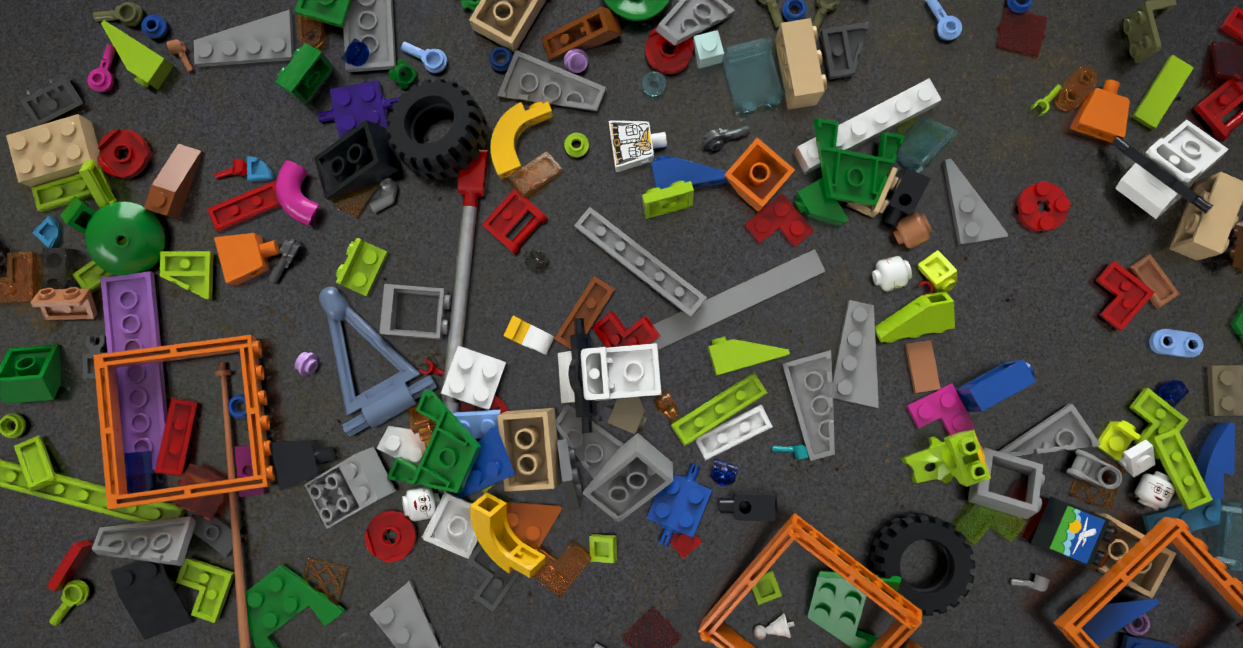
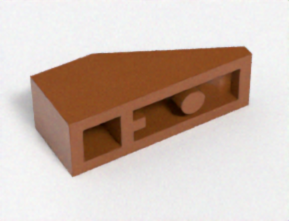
M601 6L541 38L548 60L552 61L564 57L571 49L579 48L586 50L602 45L623 33L617 15L610 9Z
M178 144L154 180L144 209L179 221L203 152Z

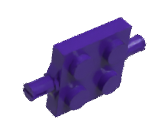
M378 80L330 89L332 110L318 112L317 116L320 123L334 120L337 125L339 138H342L365 120L387 128L388 109H391L393 104L398 103L400 99L398 97L386 100Z

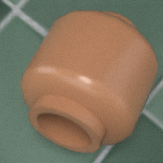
M913 212L911 216H905L899 221L896 227L897 230L893 234L899 245L904 243L908 249H913L927 242L930 239L929 233L933 231L924 214L920 216L919 213Z

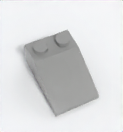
M637 433L619 447L583 490V495L619 523L673 482V462Z

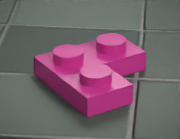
M953 383L906 405L917 428H921L940 418L949 436L976 429Z

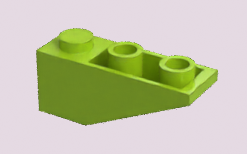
M946 291L921 295L876 325L875 334L881 343H892L902 338H917L923 334L943 333L948 329H954V301Z

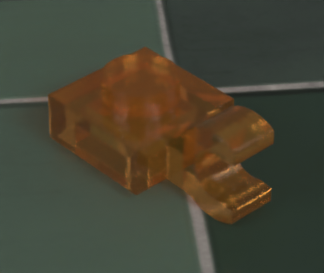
M417 406L407 409L410 428L414 434L419 433L421 442H424L425 447H427L432 436L431 428L435 427L437 423L417 412Z

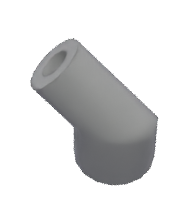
M386 178L380 183L382 186L381 196L369 202L374 213L390 206L395 201L398 188L396 182L391 178Z

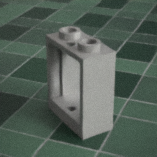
M384 284L379 334L384 336L444 340V335H448L449 320H446V310L451 308V295H448V291L444 288ZM411 294L439 297L436 332L395 329L398 295Z
M984 447L983 450L990 475L992 464L1029 475L1026 500L1023 502L989 492L990 479L970 485L968 502L1024 519H1028L1038 513L1042 505V499L1039 498L1040 489L1045 481V476L1042 474L1043 465Z

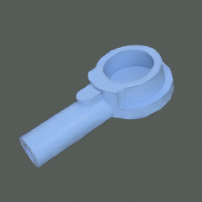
M925 0L938 20L937 32L939 36L944 40L956 39L962 31L960 20L954 16H947L938 0Z
M403 42L401 46V51L421 59L424 67L430 73H440L447 66V57L439 49H426L424 51L407 42Z

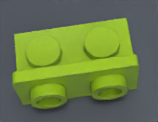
M357 237L355 242L352 241L348 246L346 252L348 257L336 272V283L369 297L389 252Z

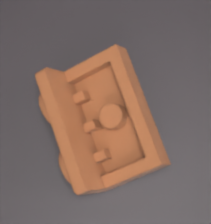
M44 288L39 290L31 301L32 307L41 308L44 320L95 319L98 314L90 288Z

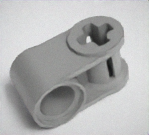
M1080 449L1076 450L1075 454L1077 456L1071 468H1068L1066 471L1067 474L1101 489H1115L1122 482V474L1116 467ZM1104 471L1109 472L1111 477L1108 484L1102 481Z

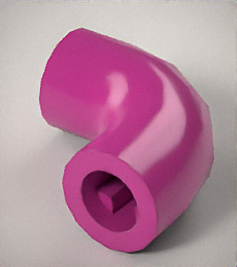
M285 160L275 184L277 200L288 215L298 222L310 226L318 211L319 204L307 199L301 192L302 182L308 172L302 166Z

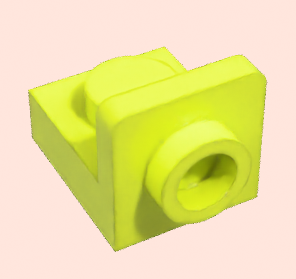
M938 250L918 264V269L934 285L935 293L948 292L955 287L958 281L957 270Z
M1124 420L1121 422L1110 421L1098 439L1101 445L1096 448L1114 461H1119L1133 440L1138 441L1141 435L1135 432L1136 428L1132 424Z

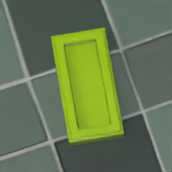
M93 159L84 161L79 173L99 208L101 209L108 204L115 203L117 200L96 162Z
M38 435L14 446L28 489L31 492L57 482L41 436Z

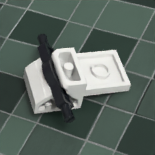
M1186 120L1167 137L1161 138L1146 151L1145 155L1119 136L1112 142V146L1136 162L1121 178L1115 189L1152 217L1157 219L1181 197L1205 214L1212 209L1213 205L1192 191L1190 187L1195 180L1220 160L1229 149L1197 126Z
M584 318L573 319L575 334L570 336L571 351L558 353L560 393L562 404L575 403L576 417H581L582 433H593L591 417L596 416L595 401L662 395L657 343L591 348L590 334H585Z

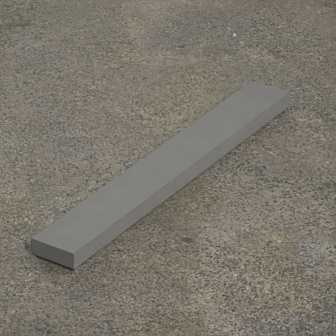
M816 250L805 253L705 300L692 318L681 311L654 324L653 326L661 337L652 344L657 343L658 350L826 272Z

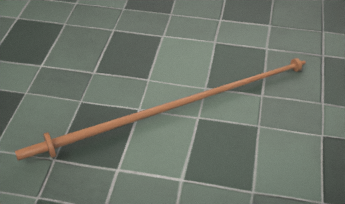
M221 361L220 370L215 371V376H221L229 480L235 479L226 376L231 375V370H225V362ZM230 492L229 501L240 648H250L237 493Z

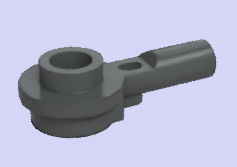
M745 125L730 131L729 129L723 130L722 128L711 130L703 136L704 149L717 151L724 146L725 141L749 135L750 129Z
M292 238L290 241L286 239L282 244L279 253L283 255L278 265L274 266L268 277L270 282L277 284L284 269L288 268L297 254L301 244L297 243L295 238Z

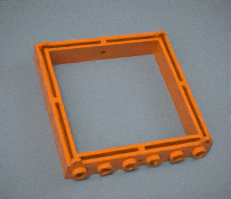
M245 335L93 355L107 509L272 487V483L275 481L274 466H270L269 456L272 455L271 441H267L266 432L270 430V421L268 415L264 413V405H267V395L261 386V380H264V369L262 365H259L258 356L262 355L260 341H257L256 337ZM240 352L253 476L128 494L116 368Z
M794 513L703 618L698 632L704 642L713 643L718 648H756L723 621L794 540L896 618L870 648H899L922 624V610Z
M1164 517L1068 608L1054 624L1076 648H1099L1083 631L1082 627L1171 542L1242 618L1243 583L1227 573L1226 565L1219 559L1211 556L1207 551L1209 550L1208 546L1189 532L1190 527L1183 520Z

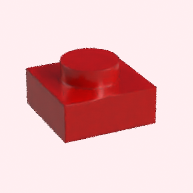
M675 533L670 541V544L683 559L702 543L697 535L691 538L684 534Z

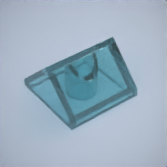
M922 115L903 134L905 135V140L898 148L896 159L905 168H910L920 173L955 138L958 132Z

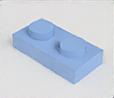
M501 410L452 413L475 439L482 438L491 428L497 427L499 431L497 415L501 414Z

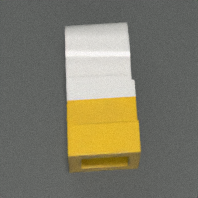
M512 316L503 335L516 343L547 355L555 338L515 316Z

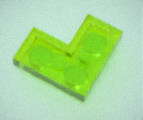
M973 503L955 527L957 531L964 534L968 542L975 546L990 527L1008 542L1012 543L1027 522L1021 517Z

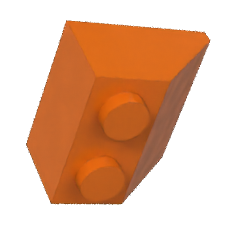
M757 137L724 176L739 196L756 211L760 212L793 174L795 169Z

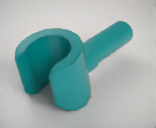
M805 445L773 446L772 452H794L795 460L808 458V451Z

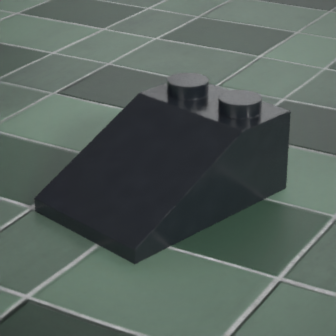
M365 120L314 157L325 199L331 200L382 182L399 170L395 154L388 144L389 139L386 137L385 127Z
M139 560L111 570L118 596L144 640L194 622L183 585L176 583L179 574L176 565Z

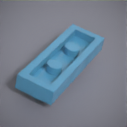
M1213 499L1190 510H1185L1183 505L1142 515L1147 533L1164 517L1183 520L1190 527L1189 532L1226 523L1220 499Z

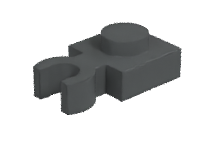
M100 335L98 345H95V337H86L85 343L90 349V353L82 354L83 379H95L93 355L105 354V349L107 348L106 336Z

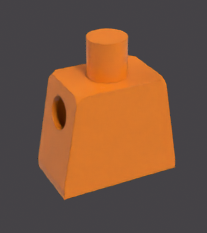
M1106 80L1103 89L1095 88L1088 93L1070 129L1110 143L1118 136L1123 139L1126 134L1130 100L1127 97L1118 95L1120 83L1115 80Z
M256 233L214 238L225 282L233 286L270 269L268 257L280 254L276 240L264 243L262 237Z

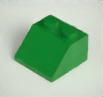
M304 43L302 47L295 50L292 60L287 67H283L279 71L275 83L299 102L306 105L334 69V66L320 50Z
M59 345L9 348L0 364V398L3 404L54 400L62 383Z

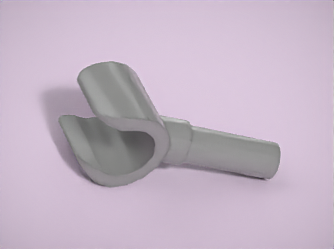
M1035 575L1033 582L1011 579L1010 585L1046 591L1050 580Z

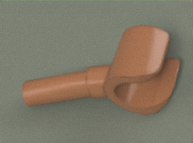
M177 39L167 41L169 53L171 55L179 54L187 71H193L194 69L185 54L186 47L184 43Z

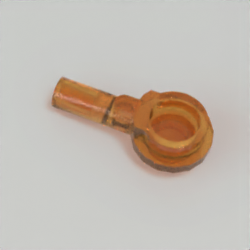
M665 390L661 392L662 395H655L654 404L660 413L664 412L667 415L671 425L679 420L677 417L679 414L673 397Z

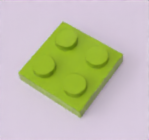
M677 181L668 188H652L646 191V194H642L643 211L646 219L693 207L694 189L691 181L686 183L685 181Z

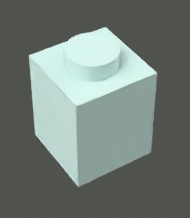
M718 30L694 36L693 51L698 69L722 63L724 51Z

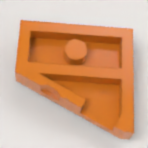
M508 501L507 521L518 539L538 550L563 507L560 505Z

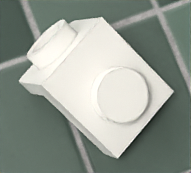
M1147 440L1142 441L1125 451L1118 463L1133 477L1139 475L1155 465L1153 445Z

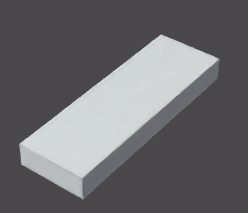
M759 405L714 427L695 441L706 461L773 426L763 406Z

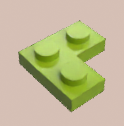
M1144 388L1129 407L1149 423L1140 434V439L1134 442L1136 445L1144 440L1153 445L1150 438L1178 428L1180 432L1189 421L1149 388ZM1153 446L1154 458L1159 459V456Z
M186 557L176 583L199 590L191 615L212 623L218 622L235 573Z

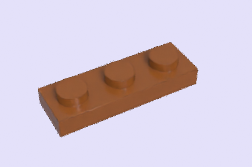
M594 276L554 340L571 350L570 336L575 334L573 319L584 318L585 334H588L615 289Z

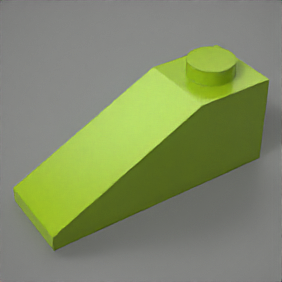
M103 20L101 25L127 70L135 75L133 80L145 88L151 85L158 90L174 65Z
M726 337L712 340V345L707 347L715 376L790 354L789 349L735 339L727 341Z

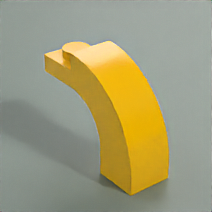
M522 102L505 112L496 124L491 138V157L500 180L523 171L516 153L517 140L528 127L553 117L549 102L534 103L526 111Z
M486 492L470 505V519L477 540L488 556L503 570L510 573L515 569L531 578L546 564V556L516 537L507 521V503Z

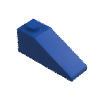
M669 155L657 157L655 161L651 162L655 188H668L677 181H685V183L691 181L693 189L729 182L724 176L727 171L677 157L670 158Z
M1157 599L1106 604L1082 629L1097 645L1160 604Z

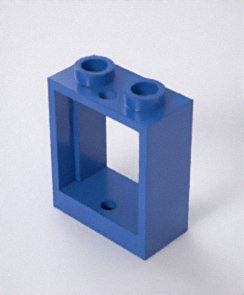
M1024 359L1008 361L959 387L956 391L967 412H982L1036 382L1033 377L1035 373L1031 365L1025 362Z

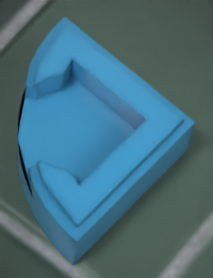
M246 156L247 180L249 182L274 180L273 172L265 162L256 157Z
M51 215L32 232L48 249L53 251L57 247L61 236L59 223Z

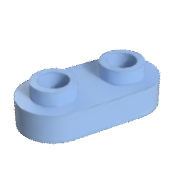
M1161 329L1154 331L1149 338L1150 348L1157 354L1191 358L1198 356L1203 350L1201 337L1192 332ZM1164 337L1169 341L1167 346L1163 343ZM1189 341L1193 342L1192 349L1188 346Z

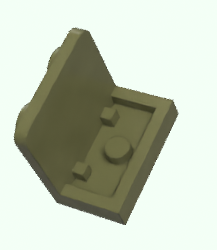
M1147 0L1123 18V29L1128 34L1130 42L1129 52L1134 58L1135 63H1141L1161 50V41L1155 20L1176 6V0Z

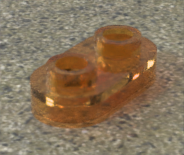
M296 14L298 40L302 45L306 43L314 48H318L324 41V23ZM311 34L316 35L313 40H309Z
M1082 66L1075 70L1061 86L1060 92L1055 96L1057 107L1064 111H1071L1079 106L1098 82L1097 72L1089 66ZM1083 75H1087L1089 81H1085ZM1068 93L1073 95V100L1068 98Z

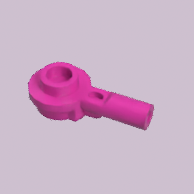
M106 45L99 68L92 70L88 75V85L96 92L109 91L113 86V74L110 72L116 52L113 45Z

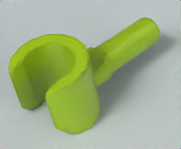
M1058 84L1044 99L1036 101L1030 107V111L1039 105L1042 108V112L1037 117L1045 114L1049 110V103L1060 92L1062 87Z

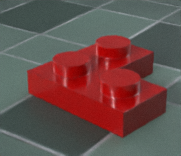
M783 193L744 224L759 244L779 229L792 246L796 247L814 232V229Z
M1112 261L1095 280L1115 296L1099 316L1118 331H1122L1155 293L1116 261Z
M613 311L609 312L592 326L606 348L652 344L661 337L647 316L642 317L629 329H626Z

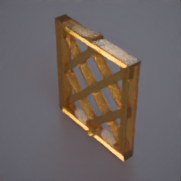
M1098 458L1099 460L1116 467L1123 476L1125 469L1122 466L1108 462L1106 459ZM1104 471L1106 476L1102 477V481L1107 479L1110 481L1109 472ZM1075 478L1070 493L1071 497L1085 501L1090 505L1112 510L1119 486L1115 489L1106 490L1099 488L1100 493L1093 496L1089 488L1094 485L1087 484L1081 480L1083 487L1077 489L1080 480ZM1086 490L1089 498H1082L1078 493ZM1112 491L1110 499L1108 500L1106 494ZM1102 496L1106 504L1096 503L1095 499Z
M308 557L302 579L308 582L316 577L320 585L314 589L322 588L325 595L329 597L328 599L334 604L339 605L348 567ZM313 563L323 564L324 568L316 571ZM309 567H310V569L312 570L313 574H312L311 576L307 577L308 570H309ZM329 568H339L341 572L333 576ZM326 570L330 579L322 582L318 574ZM342 575L339 586L338 582L336 581V578ZM332 581L337 589L329 593L325 585ZM338 592L336 601L334 602L331 596Z

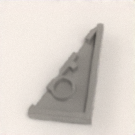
M944 160L943 168L958 246L1008 237L1006 230L953 160Z
M1068 404L999 450V452L1012 456L1098 447L1101 444L1074 405Z

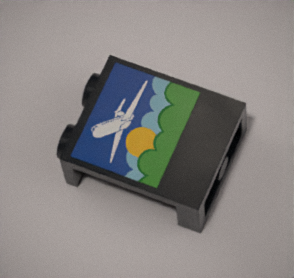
M1050 497L1031 544L1098 572L1099 567L1102 568L1106 563V551L1109 544H1112L1117 537V524L1108 518Z

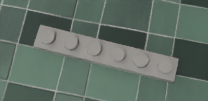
M591 207L586 210L574 225L578 231L690 318L693 317L707 299L700 291Z

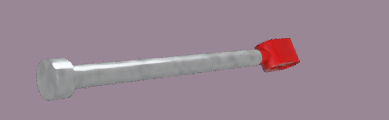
M479 150L478 154L480 156L477 160H472L468 164L470 167L465 171L463 169L459 171L458 194L463 195L443 386L457 347H462L478 196L484 197L489 162L488 150ZM442 394L441 401L452 413L461 411V403H456L457 399Z

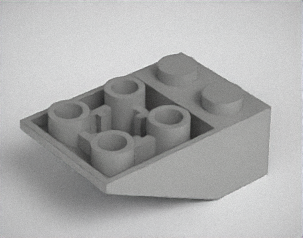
M374 447L352 455L304 484L326 529L396 492L392 481L387 478L388 474Z

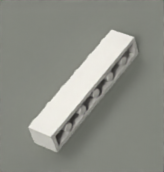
M930 78L838 125L836 148L852 151L880 136V133L888 132L934 108L941 101V98ZM816 137L796 148L793 154L804 174L821 167Z

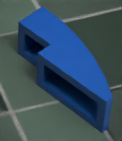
M1216 423L1203 444L1196 462V467L1212 499H1224V474H1234L1235 423Z

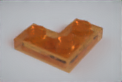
M33 251L7 253V277L0 278V304L31 302L37 294V253Z
M573 542L569 544L557 560L536 545L534 549L546 556V564L532 577L561 598L588 565L592 557Z

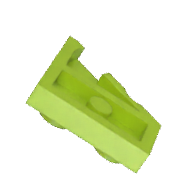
M160 252V277L204 299L212 300L213 252Z

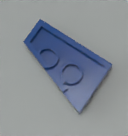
M497 427L491 428L478 442L482 447L463 491L459 493L452 492L453 495L463 499L515 475Z

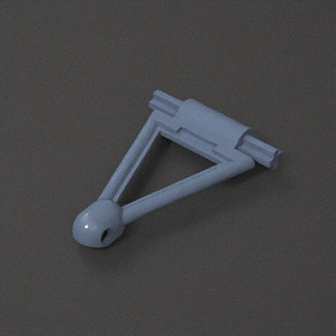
M329 286L320 292L319 302L328 318L346 416H350L362 409V414L342 425L344 432L347 433L349 438L369 426L374 429L416 405L417 399L422 397L424 390L430 389L432 391L437 388L431 375L408 386V382L421 374L350 307L348 300L340 289ZM345 320L400 371L358 396H355L341 324Z

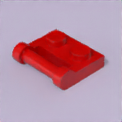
M1233 75L1194 107V110L1213 130L1214 136L1220 141H1225L1231 135L1230 132L1243 122V109L1225 124L1220 120L1240 102L1243 103V83L1236 75Z
M514 188L481 225L516 255L520 250L521 244L540 223L544 224L548 217ZM530 212L534 217L512 241L509 240L506 236Z

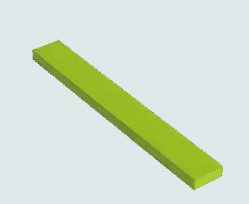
M0 459V487L137 523L184 517L186 507L168 502L107 509L105 486L56 473L57 482L31 492L28 489L20 464Z

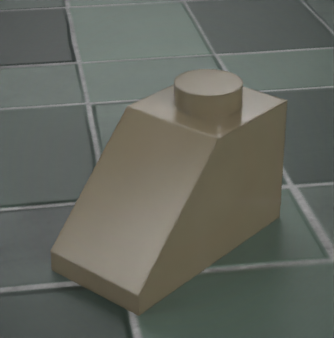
M618 398L607 423L633 434H636L637 430L642 432L647 417L643 416L645 410L640 398Z

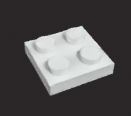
M458 346L441 394L489 410L506 362Z
M445 491L422 536L423 540L469 559L478 541L470 519V505L473 503Z

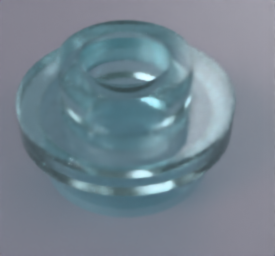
M649 72L642 79V88L646 94L658 96L666 88V79L660 72ZM652 81H656L659 85L656 88H652L649 84Z

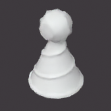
M782 613L780 617L766 628L762 625H757L754 629V635L758 639H764L767 634L791 638L789 628L795 625L793 621L787 623L786 616Z

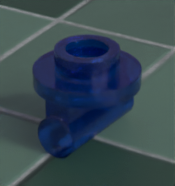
M354 38L341 60L349 65L362 66L368 60L369 49L365 43Z
M1179 380L1167 381L1159 389L1160 397L1173 408L1189 393L1185 384Z
M714 459L711 478L721 486L733 484L736 480L739 466Z

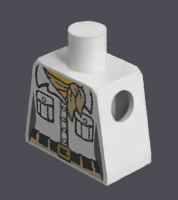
M609 121L616 172L654 161L653 149L667 147L665 132L651 134L649 122Z

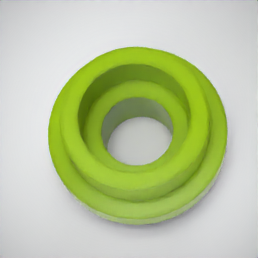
M572 133L566 138L564 147L570 156L578 158L587 153L589 142L585 135ZM574 141L581 142V146L579 148L572 147V143Z
M10 413L0 420V433L7 438H17L25 431V420L19 414ZM12 422L16 424L15 430L11 428Z

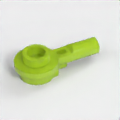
M73 580L65 585L61 597L62 604L49 620L52 625L58 626L71 607L80 605L88 599L90 590L84 581Z

